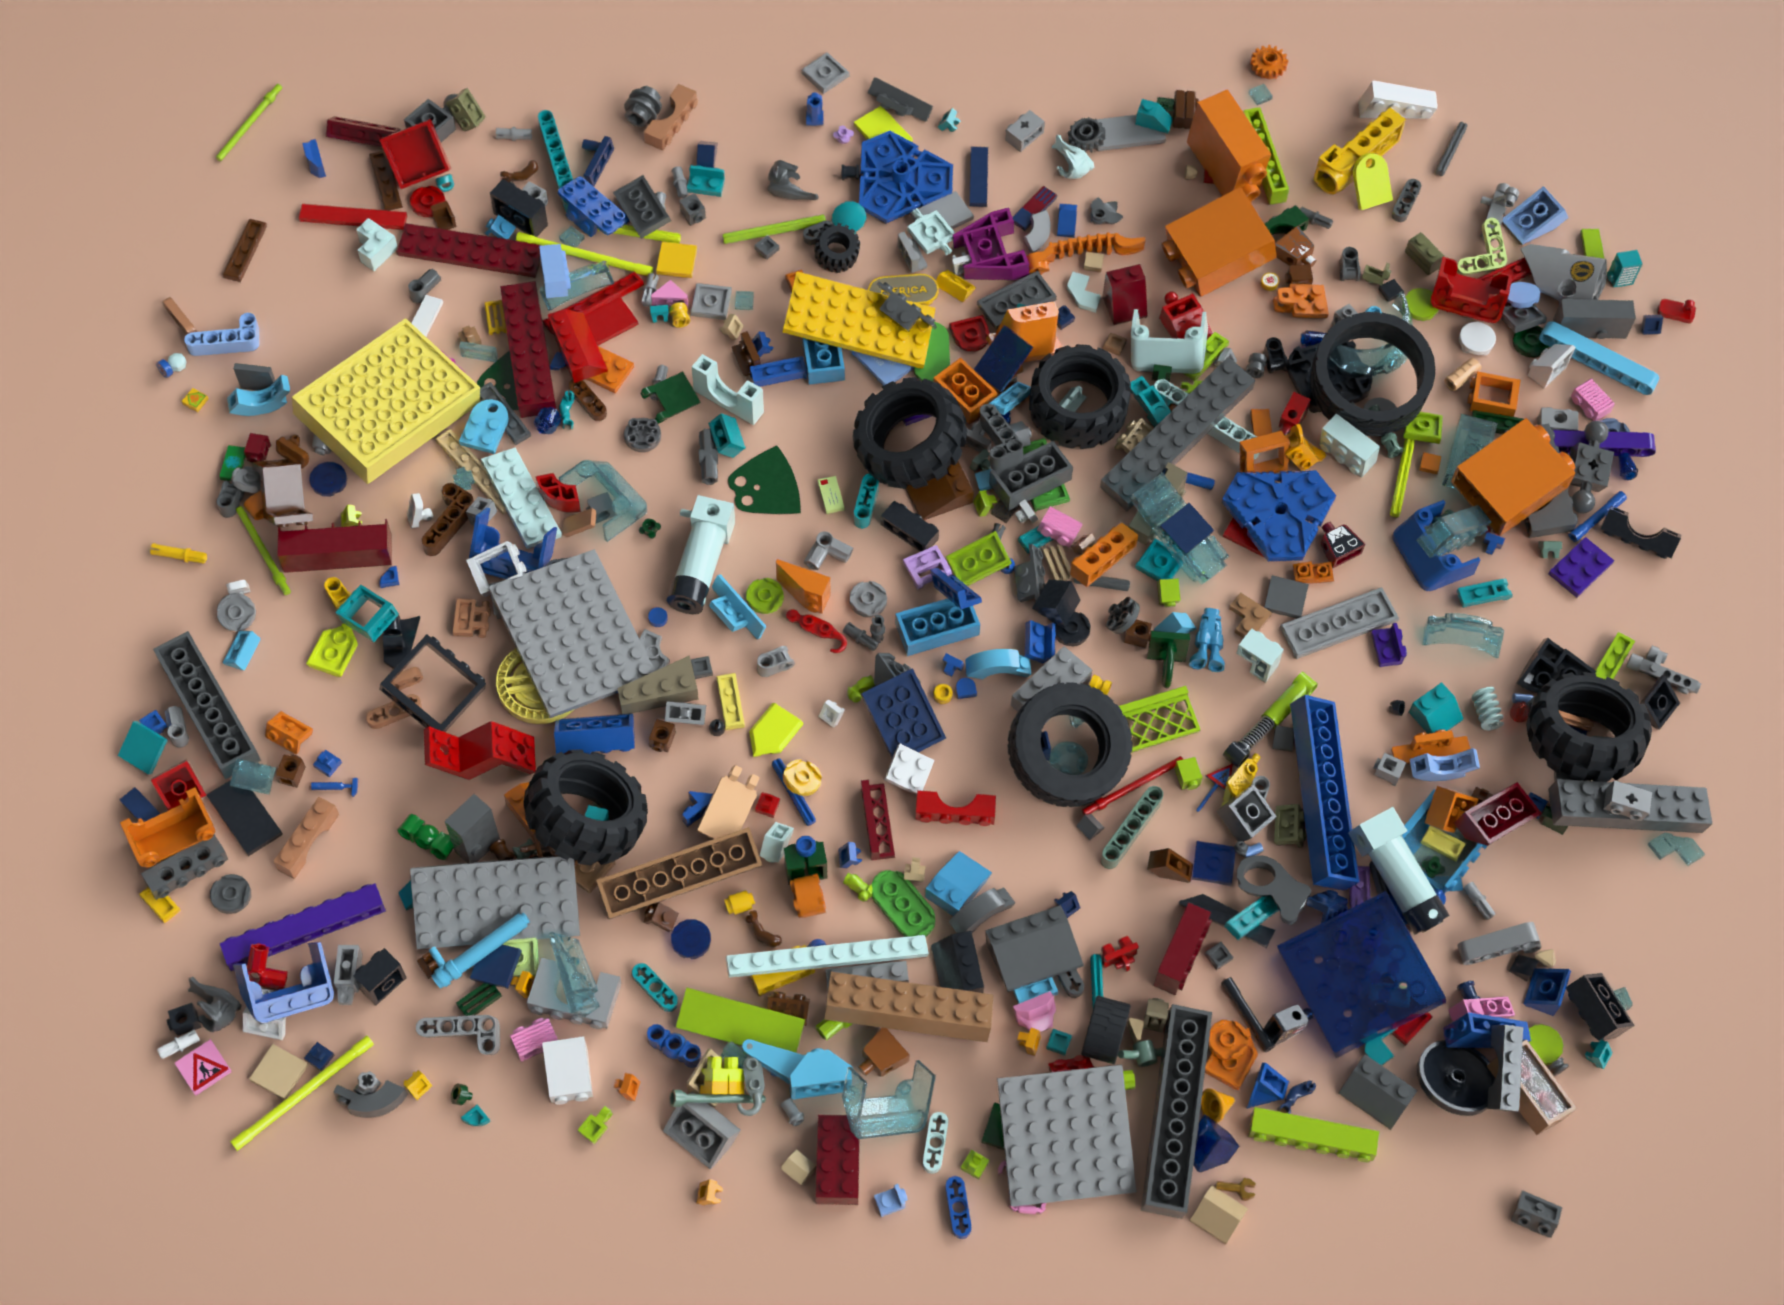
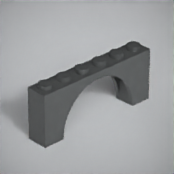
M1549 423L1542 424L1541 426L1550 436V445L1559 453V448L1554 443V431L1550 429ZM1568 488L1553 498L1546 507L1532 513L1525 519L1524 522L1529 538L1574 530L1578 523L1577 514L1573 512V499L1568 494Z

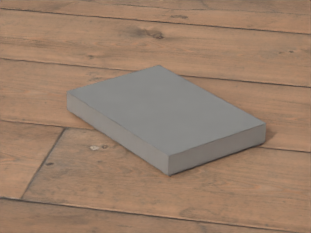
M956 191L918 208L922 215L930 214L937 210L952 229L974 219V215ZM911 212V217L916 221V217Z

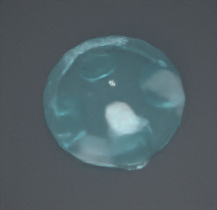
M1066 741L1059 743L1052 749L1050 764L1062 773L1080 775L1088 766V755L1081 745Z

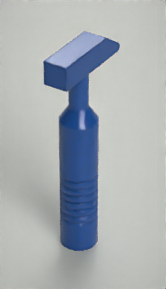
M353 778L352 784H344L342 782L311 783L312 790H343L344 788H352V797L358 793V778Z

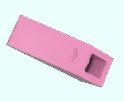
M1508 997L1466 999L1448 1009L1452 1021L1457 1020L1468 1012L1500 1018L1515 1016Z

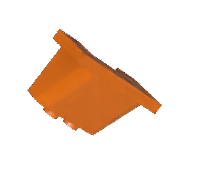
M1054 302L1013 308L1006 311L997 332L988 334L986 338L1001 367L1040 360L1049 353L1054 355L1055 350L1062 347L1056 336L1059 311Z

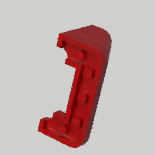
M1443 256L1431 296L1432 306L1487 323H1497L1501 319L1509 296L1512 275L1497 273L1493 276L1491 283L1457 274L1458 264L1454 259Z

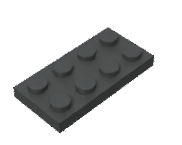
M644 175L613 192L641 239L671 222L669 215Z
M1036 271L978 300L977 305L995 330H998L1006 311L1016 308L1018 303L1031 306L1054 302L1057 296L1040 273Z

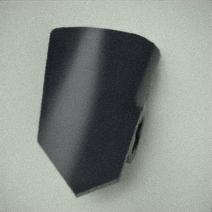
M398 615L384 631V663L393 669L412 650L420 616L400 620Z

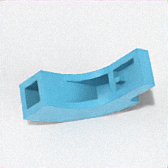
M280 375L271 386L259 391H247L236 388L227 397L229 413L242 416H256L281 408L287 403L286 395L290 392L288 376Z

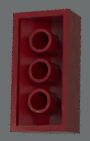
M1516 782L1464 812L1454 824L1465 839L1488 846L1542 813L1519 783Z

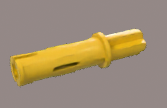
M152 543L151 548L159 549V551L150 549L151 555L184 560L185 563L191 561L204 564L207 560L205 552L193 551L190 548L182 549Z

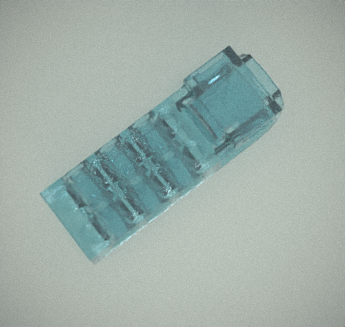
M1163 472L1131 495L1129 499L1191 580L1194 582L1198 581L1202 585L1227 566L1225 560L1229 555L1214 535L1208 536L1188 554L1184 555L1160 528L1163 523L1186 505Z

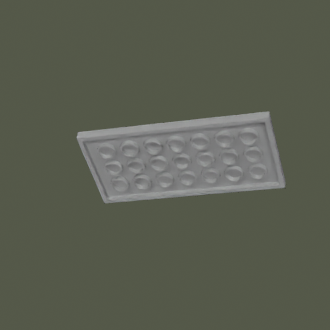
M559 856L410 868L417 949L475 945L512 917L523 912L530 920V923H528V927L510 940L580 936L575 864L572 858L565 860Z

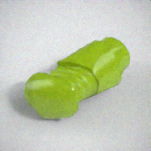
M871 675L862 677L855 685L848 687V698L855 703L859 702L862 699L861 693L876 686Z
M847 873L843 883L858 894V899L860 901H867L871 898L872 885L863 882L857 874Z

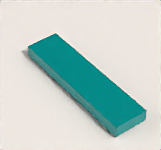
M1271 895L1263 896L1227 921L1224 927L1239 940L1278 912L1279 909Z

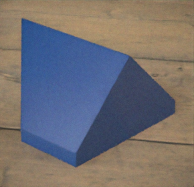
M1262 1062L1247 1108L1284 1100L1289 1081L1266 1062Z

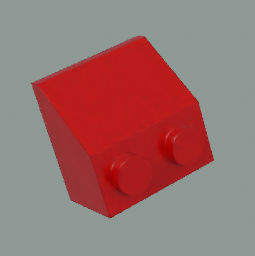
M187 759L151 778V782L168 811L181 805L179 800L183 799L185 801L188 797L186 791L194 787L201 798L206 796L200 781Z

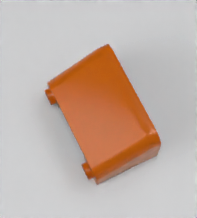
M195 787L186 791L188 797L185 801L183 799L179 800L181 805L145 822H143L142 818L138 819V823L131 822L130 818L120 822L140 866L152 867L165 858L213 837L216 829Z

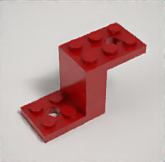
M493 721L460 737L432 727L424 729L426 766L467 780H471L500 765H505L530 775L536 771L534 736Z

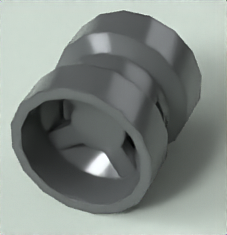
M1252 353L1249 357L1246 372L1253 378H1260L1264 374L1267 357L1261 353Z

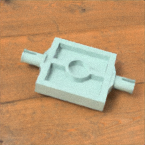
M918 208L914 209L912 214L917 220L907 226V231L926 254L939 248L943 250L945 255L950 254L952 250L947 243L953 241V234L955 232L937 210L930 214L922 215Z

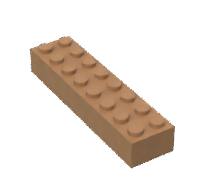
M748 827L598 879L596 884L608 919L610 920L762 866V862Z
M831 972L824 1019L988 1042L992 1023L993 994Z

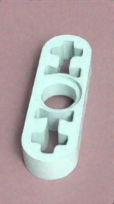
M942 1112L934 1113L929 1121L923 1168L930 1174L937 1173L942 1166L948 1129V1117ZM941 1118V1121L945 1124L940 1125V1132H935L936 1123L933 1121ZM932 1138H939L942 1144L938 1148H933L930 1145V1140ZM932 1153H936L935 1162L938 1163L934 1165V1168H931L930 1164L926 1163L931 1161Z

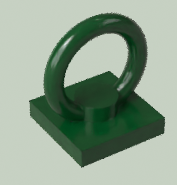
M1151 631L1147 659L1163 660L1162 685L1164 688L1171 686L1174 661H1186L1190 634Z

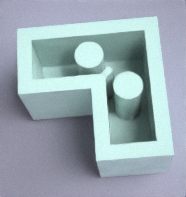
M369 218L356 229L359 241L363 244L358 249L360 261L372 271H375L398 249L395 236Z
M1251 628L1239 644L1236 654L1252 663L1250 673L1266 683L1279 666L1284 649L1277 642L1267 639L1263 633Z

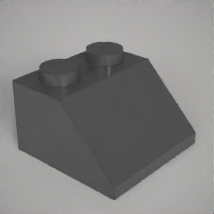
M1255 785L1250 786L1216 811L1237 841H1246L1253 838L1277 817Z

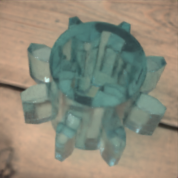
M465 467L456 469L457 474L453 475L455 484L466 491L472 489L471 484L475 483L472 471H467Z

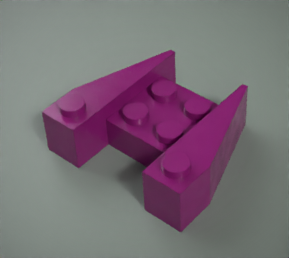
M1009 207L992 211L953 234V248L965 247L967 255L969 254L971 258L970 264L963 265L964 279L1015 280L1029 275V262L1025 251L1021 250L1007 254L1001 239L1002 236L1014 234V220Z

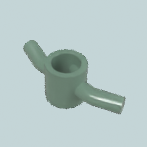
M1145 1040L1134 1044L1133 1051L1120 1050L1118 1057L1136 1059L1138 1067L1150 1066L1157 1063V1057L1161 1056L1162 1048L1154 1049L1152 1041Z

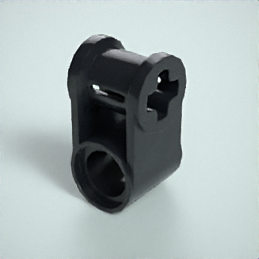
M1276 337L1269 338L1263 351V355L1267 357L1266 366L1268 372L1271 374L1277 370L1288 371V359L1281 340Z

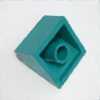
M1442 682L1414 701L1408 712L1427 734L1438 730L1449 731L1464 719L1455 696Z

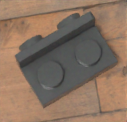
M1522 1190L1511 1221L1551 1238L1558 1227L1563 1207Z

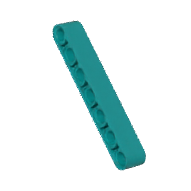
M542 110L538 114L539 128L557 187L560 189L571 182L573 178L553 113L549 110ZM561 198L564 210L567 212L569 203Z

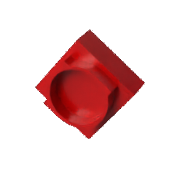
M431 119L380 139L400 189L452 169Z

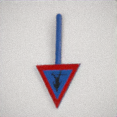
M1233 764L1205 775L1215 785L1198 806L1197 812L1203 808L1218 786L1225 790L1228 777L1232 775Z

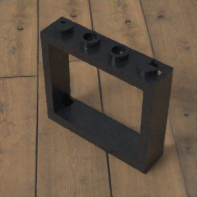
M426 634L380 683L379 690L425 728L432 727L446 732L484 691L486 683L480 674H474L470 670L467 663L456 659L455 654L451 650L444 649L438 639ZM426 645L476 686L442 724L438 723L391 684Z

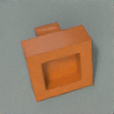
M625 1073L623 1080L616 1079L613 1087L618 1088V1092L627 1100L635 1101L641 1081L633 1074Z

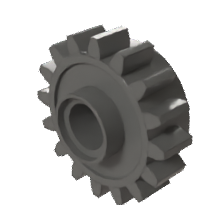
M1090 117L1081 118L1075 121L1073 126H1070V131H1068L1069 144L1082 149L1085 153L1087 150L1093 153L1094 148L1099 150V145H1104V140H1106L1105 127L1102 126V122L1098 123L1097 119H1091Z

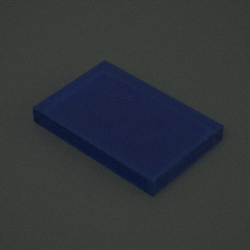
M1004 325L973 370L996 389L1003 392L1033 349V346Z

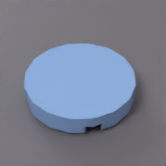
M1528 282L1513 283L1510 286L1506 303H1511V306L1515 308H1529L1533 306V303L1536 302L1537 304L1539 302L1540 290L1536 285Z

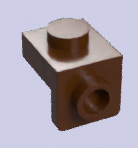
M658 902L647 907L644 916H646L644 923H653L663 930L670 932L679 913Z

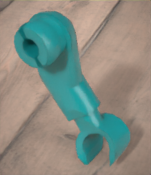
M570 390L564 393L559 405L563 429H565V425H570L571 429L574 426V422L570 419L569 410L575 397L574 393Z

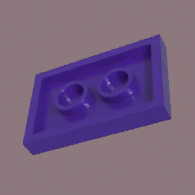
M1585 537L1548 574L1578 598L1615 560Z

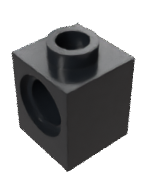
M193 1003L168 1011L169 1019H166L170 1031L174 1030L177 1036L202 1028L197 1009ZM182 1017H187L185 1022L178 1023Z

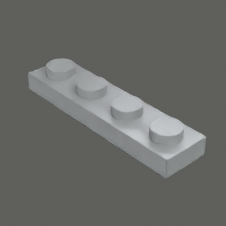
M906 961L826 969L827 989L831 972L909 983Z

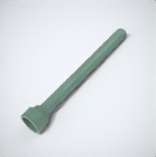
M671 1090L669 1097L672 1107H681L686 1103H753L750 1095L686 1094L682 1090ZM762 1095V1103L766 1101V1097L764 1095Z

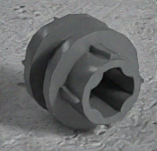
M647 85L642 86L640 89L632 90L629 99L624 104L625 117L631 124L638 127L650 124L652 120L656 119L657 114L662 109L661 96L655 89Z

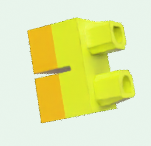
M708 1057L707 1068H701L705 1077L704 1085H700V1094H744L743 1069H738V1057H724V1069L721 1068L722 1057Z

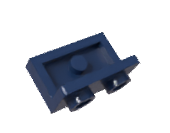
M1326 890L1325 892L1308 897L1306 905L1323 912L1321 923L1326 925L1346 915L1348 899L1338 895V892L1334 890Z

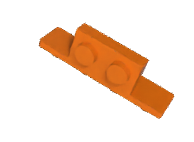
M1438 730L1430 734L1425 732L1418 733L1413 737L1411 744L1393 746L1391 751L1393 757L1406 762V764H1410L1411 758L1426 753L1442 757L1454 755L1471 748L1467 736L1454 738L1452 730Z

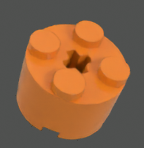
M818 874L795 878L790 881L791 890L795 898L793 899L794 906L799 918L826 913L825 900L819 885L820 879Z

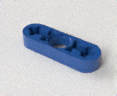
M952 1176L947 1180L945 1187L952 1232L955 1237L965 1239L970 1235L972 1229L965 1183L962 1178ZM953 1182H956L961 1187L958 1188V1197L951 1199L950 1197H954L955 1194L954 1189L949 1187L952 1186ZM961 1202L965 1207L964 1211L956 1213L952 1208L953 1204ZM966 1216V1218L962 1219L963 1226L967 1228L965 1233H961L956 1228L959 1227V1218Z

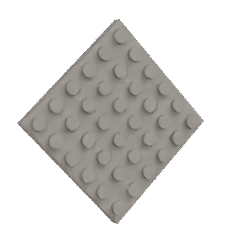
M1122 1065L997 1078L1011 1207L1136 1192Z

